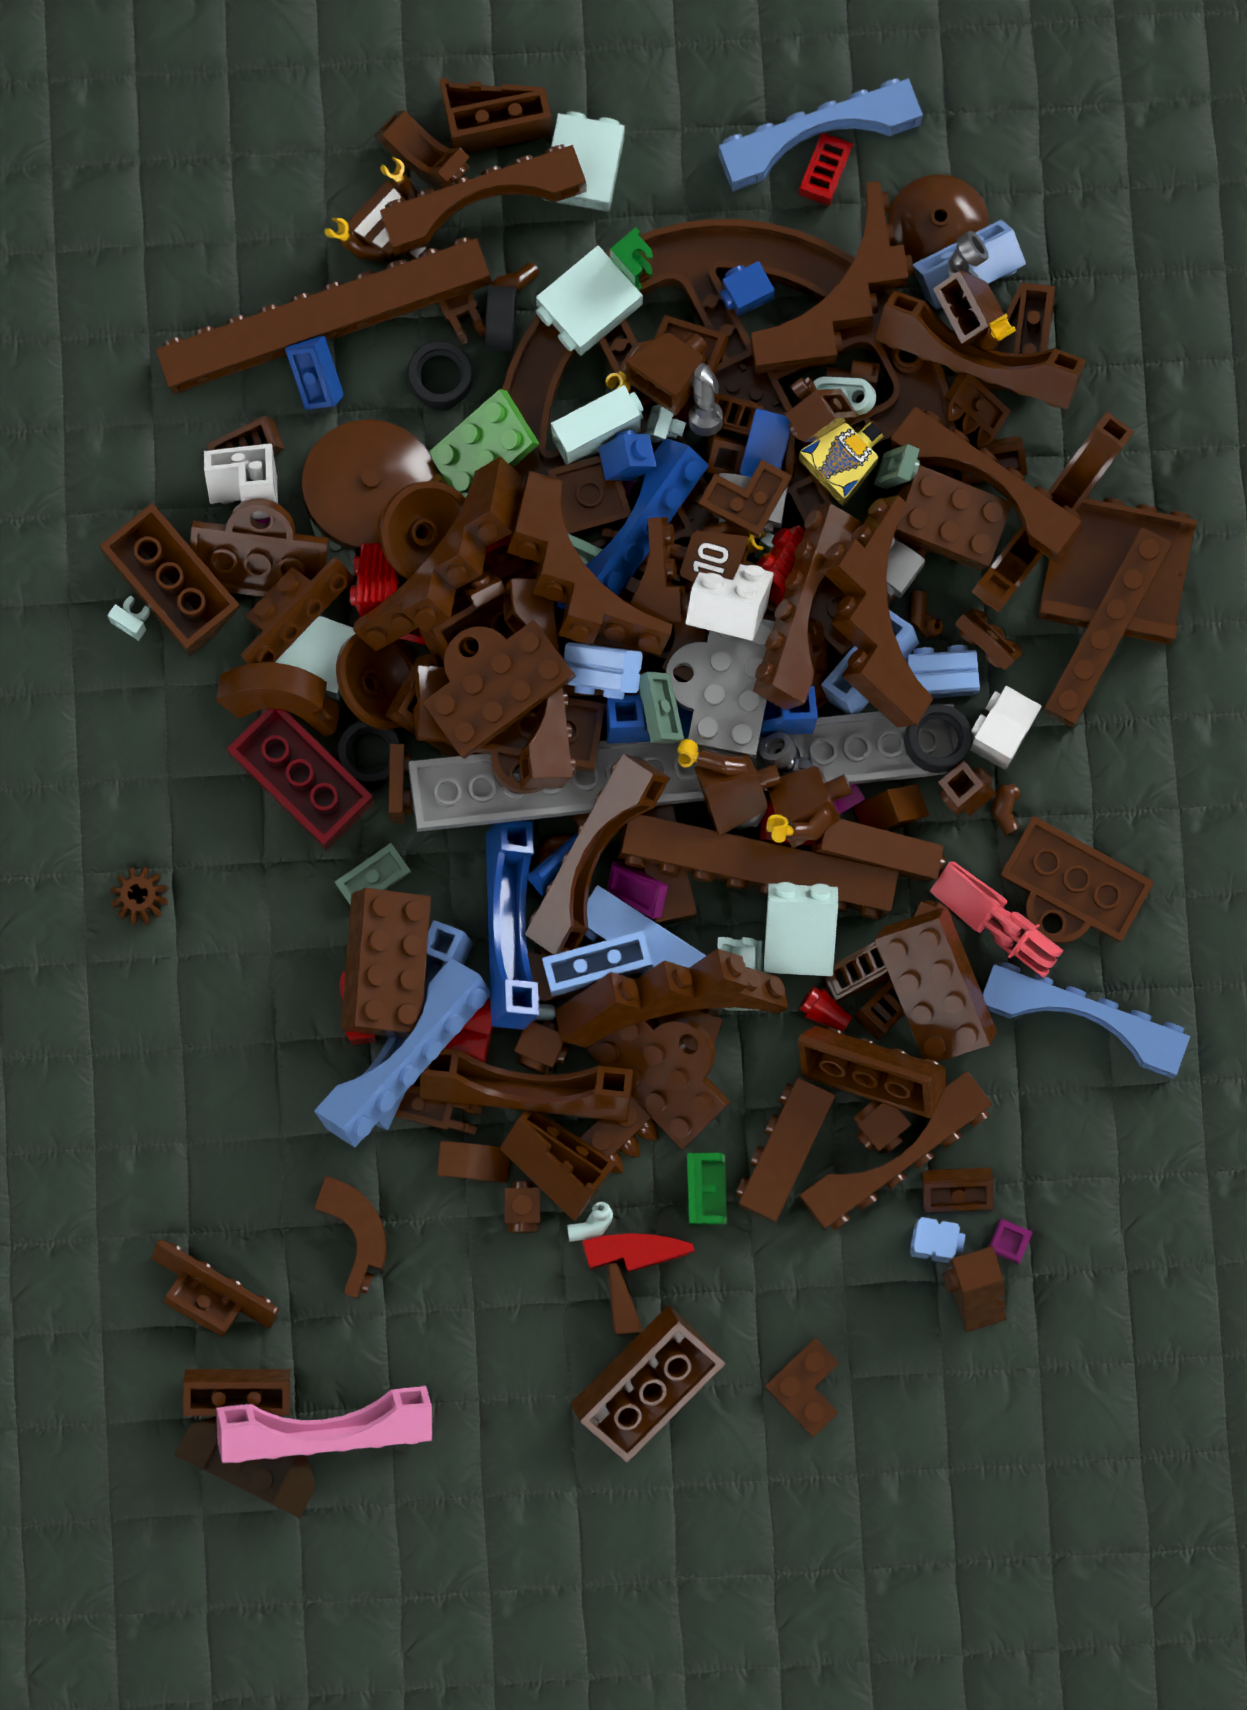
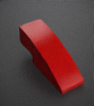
M626 1233L606 1235L582 1241L590 1270L624 1260L627 1273L692 1254L695 1251L691 1243L652 1234Z

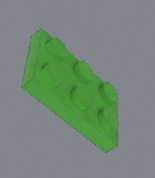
M499 389L432 448L429 454L446 483L460 492L466 499L476 470L500 456L511 467H514L539 445V442L506 390Z

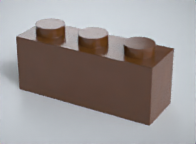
M185 1369L183 1416H217L216 1408L247 1404H253L263 1411L277 1416H290L291 1369Z

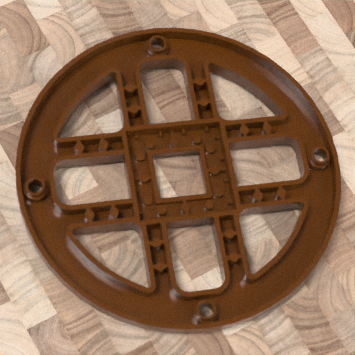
M707 219L683 222L641 234L640 237L651 248L653 258L652 260L648 259L644 252H642L643 258L652 268V276H648L644 269L642 270V273L639 274V282L642 289L639 292L645 296L665 286H676L686 295L701 326L725 333L728 336L729 341L714 373L719 384L718 393L763 405L764 410L790 411L792 407L781 384L818 366L755 374L750 339L734 310L728 311L723 304L719 292L723 291L722 284L717 275H725L736 266L743 265L746 268L759 261L771 282L785 285L821 302L840 283L855 257L827 241L802 231L772 223L744 219ZM609 249V250L606 251L605 253H606L607 256L610 258V249ZM893 289L870 292L876 293L878 313L873 314L871 325L834 330V332L840 331L842 340V352H837V357L858 348L870 351L875 356L878 364H880V368L891 387L892 395L890 399L872 408L869 412L859 415L856 420L849 424L856 433L869 422H872L881 431L884 437L871 448L873 451L891 442L890 438L914 407L923 412L926 409L930 410L941 419V424L950 431L955 429V421H947L946 408L948 402L944 397L949 389L941 364L935 361H926L919 357L913 363H904L899 358V352L902 349H892L885 343L875 340L884 305L892 295ZM538 315L534 317L516 349L502 389L509 393L539 442V445L513 467L523 477L521 490L529 471L548 476L547 470L566 465L557 448L552 451L546 450L550 415L557 390L568 366L577 353L575 349L569 351L559 340L558 335L560 332L553 324L547 326ZM625 319L599 340L597 345L611 373H619L620 364L632 346L638 342ZM630 385L628 393L635 392L643 407V411H641L643 415L641 431L636 434H644L653 406L658 405V403ZM690 396L677 415L673 414L672 417L686 423L684 431L690 428L688 418L690 408L695 402L694 396ZM719 404L723 412L725 405ZM745 413L747 418L749 419L750 414ZM677 435L676 439L666 437L667 439L687 445L683 435L681 437ZM799 440L794 481H790L787 486L786 500H790L805 530L804 522L808 514L812 510L830 503L833 504L826 488L799 461L800 451L813 442ZM662 441L657 443L651 442L654 453ZM782 464L781 470H786V464ZM929 468L953 478L954 469ZM703 475L669 522L674 527V543L676 544L689 543L693 531H701L706 526L719 523V519L713 518L711 512L698 506L708 486ZM903 484L899 485L897 495H899ZM894 537L897 541L919 554L923 559L929 552L926 549ZM601 538L588 543L604 549L610 542ZM624 587L618 597L630 604L632 599L625 596L626 587ZM893 594L892 597H887L888 604L897 596ZM768 601V606L762 619L775 621L777 606ZM672 629L661 656L648 652L649 657L646 658L662 663L665 662L674 643ZM705 629L707 643L709 630Z

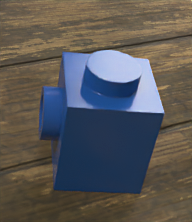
M758 261L746 268L743 265H739L729 270L725 274L726 278L722 280L723 291L719 292L728 311L733 309L736 316L739 317L773 300L775 290Z
M634 430L620 431L614 435L615 438L598 448L605 480L632 481L657 467L649 434H635Z

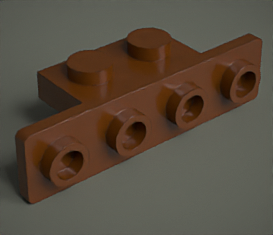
M336 557L332 558L311 581L291 567L247 613L245 617L262 631L241 654V657L247 664L258 662L275 663L353 581V575Z
M162 1239L158 1240L151 1259L179 1275L165 1296L163 1303L222 1338L240 1312L269 1329L272 1327L279 1309L268 1298L253 1294L245 1289L239 1281L233 1278H226L214 1271L213 1267L207 1262L197 1261L185 1254L178 1245L167 1243Z

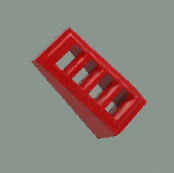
M821 133L799 188V196L830 206L851 153L853 143ZM825 144L843 150L842 155L824 150ZM822 156L839 163L836 167L819 161ZM816 167L834 173L833 177L815 172ZM815 179L829 184V187L826 189L812 184L811 180Z

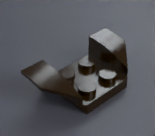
M217 1416L190 1424L174 1455L299 1519L316 1489L307 1455L283 1456L277 1459L245 1460L240 1463H222L217 1443Z

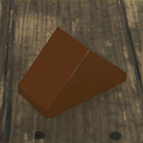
M918 784L886 790L853 807L859 824L886 831L897 829L930 816Z

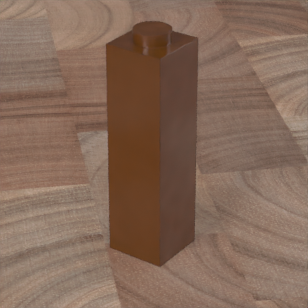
M839 819L838 822L831 825L819 839L813 840L811 849L813 853L899 871L898 876L925 883L936 880L943 872L945 866V856H942L943 845Z

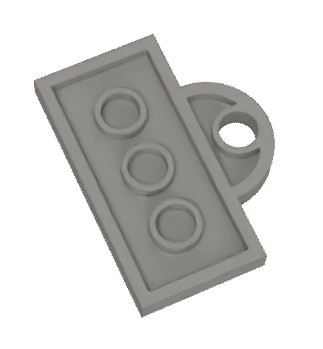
M762 619L753 641L709 630L707 643L695 642L687 644L677 650L669 660L666 673H670L676 704L685 710L693 712L688 739L694 741L698 748L735 755L746 754L750 758H756L767 699L753 692L756 682L755 673L758 666L762 663L766 651L765 642L773 630L775 621ZM679 666H687L692 670L693 677L688 682H679L674 678V670Z

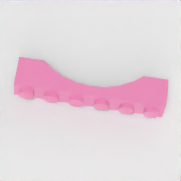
M426 1386L392 1389L377 1401L358 1411L324 1420L283 1418L265 1412L253 1404L216 1408L217 1443L222 1463H240L245 1460L277 1459L283 1456L312 1455L330 1451L344 1452L350 1449L381 1448L387 1445L417 1444L419 1442L432 1441V1405Z

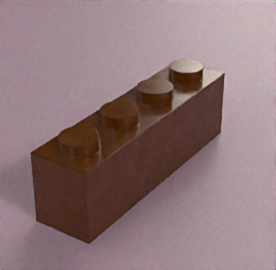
M797 1078L794 1085L787 1083L779 1102L785 1104L780 1116L772 1115L764 1132L770 1135L765 1148L758 1145L750 1164L755 1166L750 1179L743 1177L735 1196L741 1198L738 1203L739 1207L776 1224L835 1098L834 1094L800 1078Z

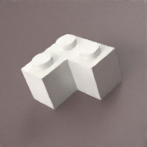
M272 444L204 451V472L210 504H228L234 501H241L242 503L250 499H267L278 504L277 473ZM256 511L252 514L253 518L257 520L269 518V515L263 511Z
M740 564L733 580L725 579L716 573L705 574L699 572L691 590L685 624L753 641L768 606L774 572L766 571L756 565L746 566Z
M1005 686L1001 694L995 691L985 708L990 711L988 716L985 717L981 714L971 730L973 743L970 751L1006 770L1042 706L1008 686Z

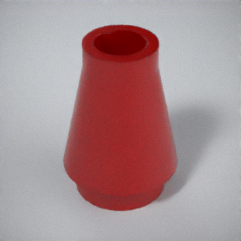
M813 986L799 1006V1010L805 1013L804 1017L841 1032L844 1031L852 1019V1016L824 988L819 990Z

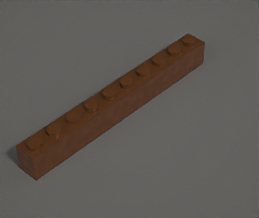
M465 237L452 242L449 248L440 251L436 248L426 250L419 254V258L406 262V260L394 261L387 265L386 270L374 273V271L360 273L355 276L354 281L342 284V282L328 284L323 287L322 292L311 296L310 293L299 294L291 298V302L279 307L277 304L267 305L259 310V314L247 318L245 315L233 317L227 321V325L215 329L213 326L201 328L195 332V336L184 340L181 337L169 339L162 344L163 347L156 349L167 385L174 395L286 356L285 348L319 336H325L326 341H330L493 283L478 239L470 240L469 237Z

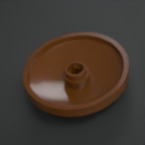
M380 420L352 421L326 433L310 451L302 474L301 489L303 503L311 521L323 535L344 548L360 552L361 544L380 543V522L391 498L402 488L412 483L428 481L437 472L427 449L407 430ZM420 526L415 531L416 536L422 531Z

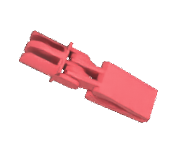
M955 862L947 864L930 889V892L972 929L979 933L984 929L989 930L995 937L994 942L1009 953V958L1016 956L1042 978L1046 977L1049 973V968L1053 967L1056 963V957H1060L1064 951L1038 930L1039 924L1034 925L1018 912L1014 911L1011 913L1003 909L1007 904V900Z

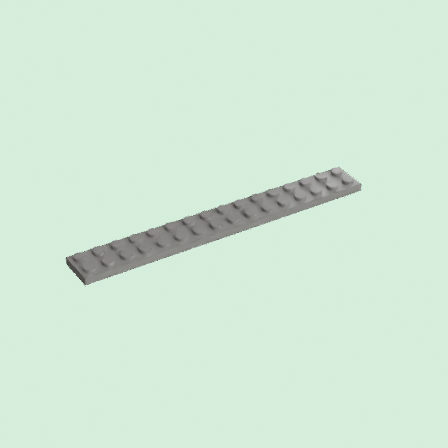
M952 703V704H943V705H948V706L954 707L953 703ZM880 711L821 717L817 719L813 734L788 735L796 747L795 757L808 758L810 755L823 769L827 782L843 774L846 776L849 784L853 785L946 775L950 772L933 773L924 771L916 766L907 755L904 737L907 727L897 728ZM935 719L922 725L919 730L918 741L924 752L932 757L942 758L954 752L957 747L958 736L953 726L945 721ZM767 736L759 737L756 758H750L756 770L768 766L759 752L760 744ZM607 740L599 741L594 773L575 770L574 776L563 788H545L532 794L515 793L502 786L492 772L490 754H474L466 759L461 758V756L409 761L408 763L417 832L591 813L595 806L596 796L604 789L611 776L613 765L621 758L622 754L640 757L670 777L655 806L704 801V797L694 769L697 763L694 762L692 766L683 767L678 762L680 753L677 751L680 742L675 744L651 742L607 744ZM698 748V752H700L701 750H706V751H710V752L717 753V754H721V755L739 756V755L730 754V753H724V752H719V751H714V750H709V749H704V748ZM517 768L513 772V777L521 783L520 768ZM778 770L779 776L785 775L782 773V770ZM767 789L763 790L764 794H769Z

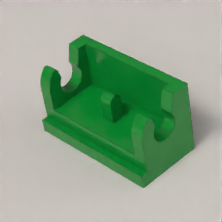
M635 227L610 248V259L640 291L642 286L639 282V274L642 273V269H644L648 276H652V268L643 258L642 252L650 260H652L653 254L651 248L640 237V231Z
M687 1153L689 1226L727 1225L725 1154Z

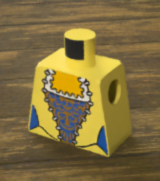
M869 422L858 433L849 424L843 423L803 448L799 454V461L844 506L877 465L878 456L871 448L884 436L872 422Z

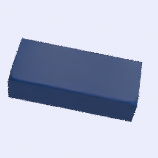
M325 336L315 337L286 347L285 351L305 410L335 407L343 398V390Z
M756 409L739 475L752 478L761 460L781 470L791 433L788 426L790 421L786 415L764 409Z
M578 833L571 836L528 874L527 879L540 895H546L547 886L558 874L562 866V859L567 851L572 848Z

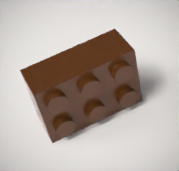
M919 465L915 477L903 483L899 496L907 503V506L896 526L894 537L975 570L990 567L1012 502Z

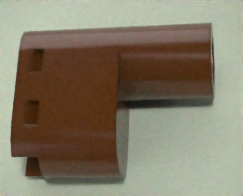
M853 360L851 370L828 366L826 377L861 378L866 380L876 390L880 364Z

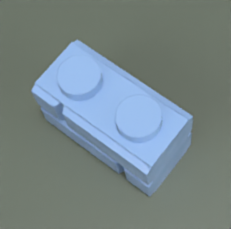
M567 642L564 660L576 677L566 685H573L575 693L594 695L595 689L604 690L603 697L624 699L625 693H637L639 691V671L641 670L643 654L641 651Z
M967 645L949 646L947 648L948 652L934 653V648L931 647L917 648L913 650L914 654L907 656L906 662L933 698L978 695L980 685L977 651L968 650Z
M921 1217L914 1225L909 1253H911V1257L928 1259L931 1256L933 1261L948 1263L954 1256L959 1257L960 1254L962 1255L965 1234L959 1233L960 1228L957 1223L942 1221L938 1224V1221L935 1219Z

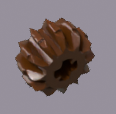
M132 867L128 869L130 879L126 880L122 875L116 877L123 886L122 888L111 887L110 892L121 897L113 899L110 903L113 908L122 907L117 914L121 920L130 914V924L135 926L138 923L139 916H142L145 925L151 924L149 913L153 912L158 918L163 915L156 906L168 905V899L159 896L165 894L168 891V887L163 884L157 885L162 878L160 874L156 873L149 878V869L143 867L140 877H137V873ZM137 889L148 893L147 897L143 896L145 901L141 904H138L135 899H131V896H136L134 891Z

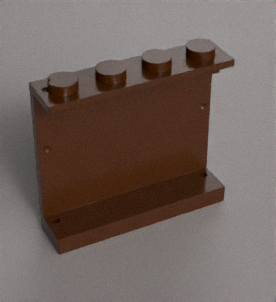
M1088 495L1076 511L1081 517L1079 520L1082 521V533L1058 564L1049 558L1037 619L1087 629L1141 527L1172 542V546L1123 636L1172 645L1176 637L1178 611L1193 533L1198 520L1190 519V515L1184 512L1172 511L1169 515L1158 513L1155 507L1149 505H1137L1136 508L1123 506V501L1118 499L1104 498L1103 501L1089 499L1090 495Z

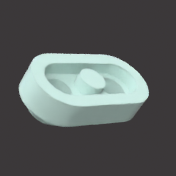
M820 377L813 382L817 390L841 389L858 415L869 412L875 405L876 392L864 379ZM864 394L863 401L856 403V398Z

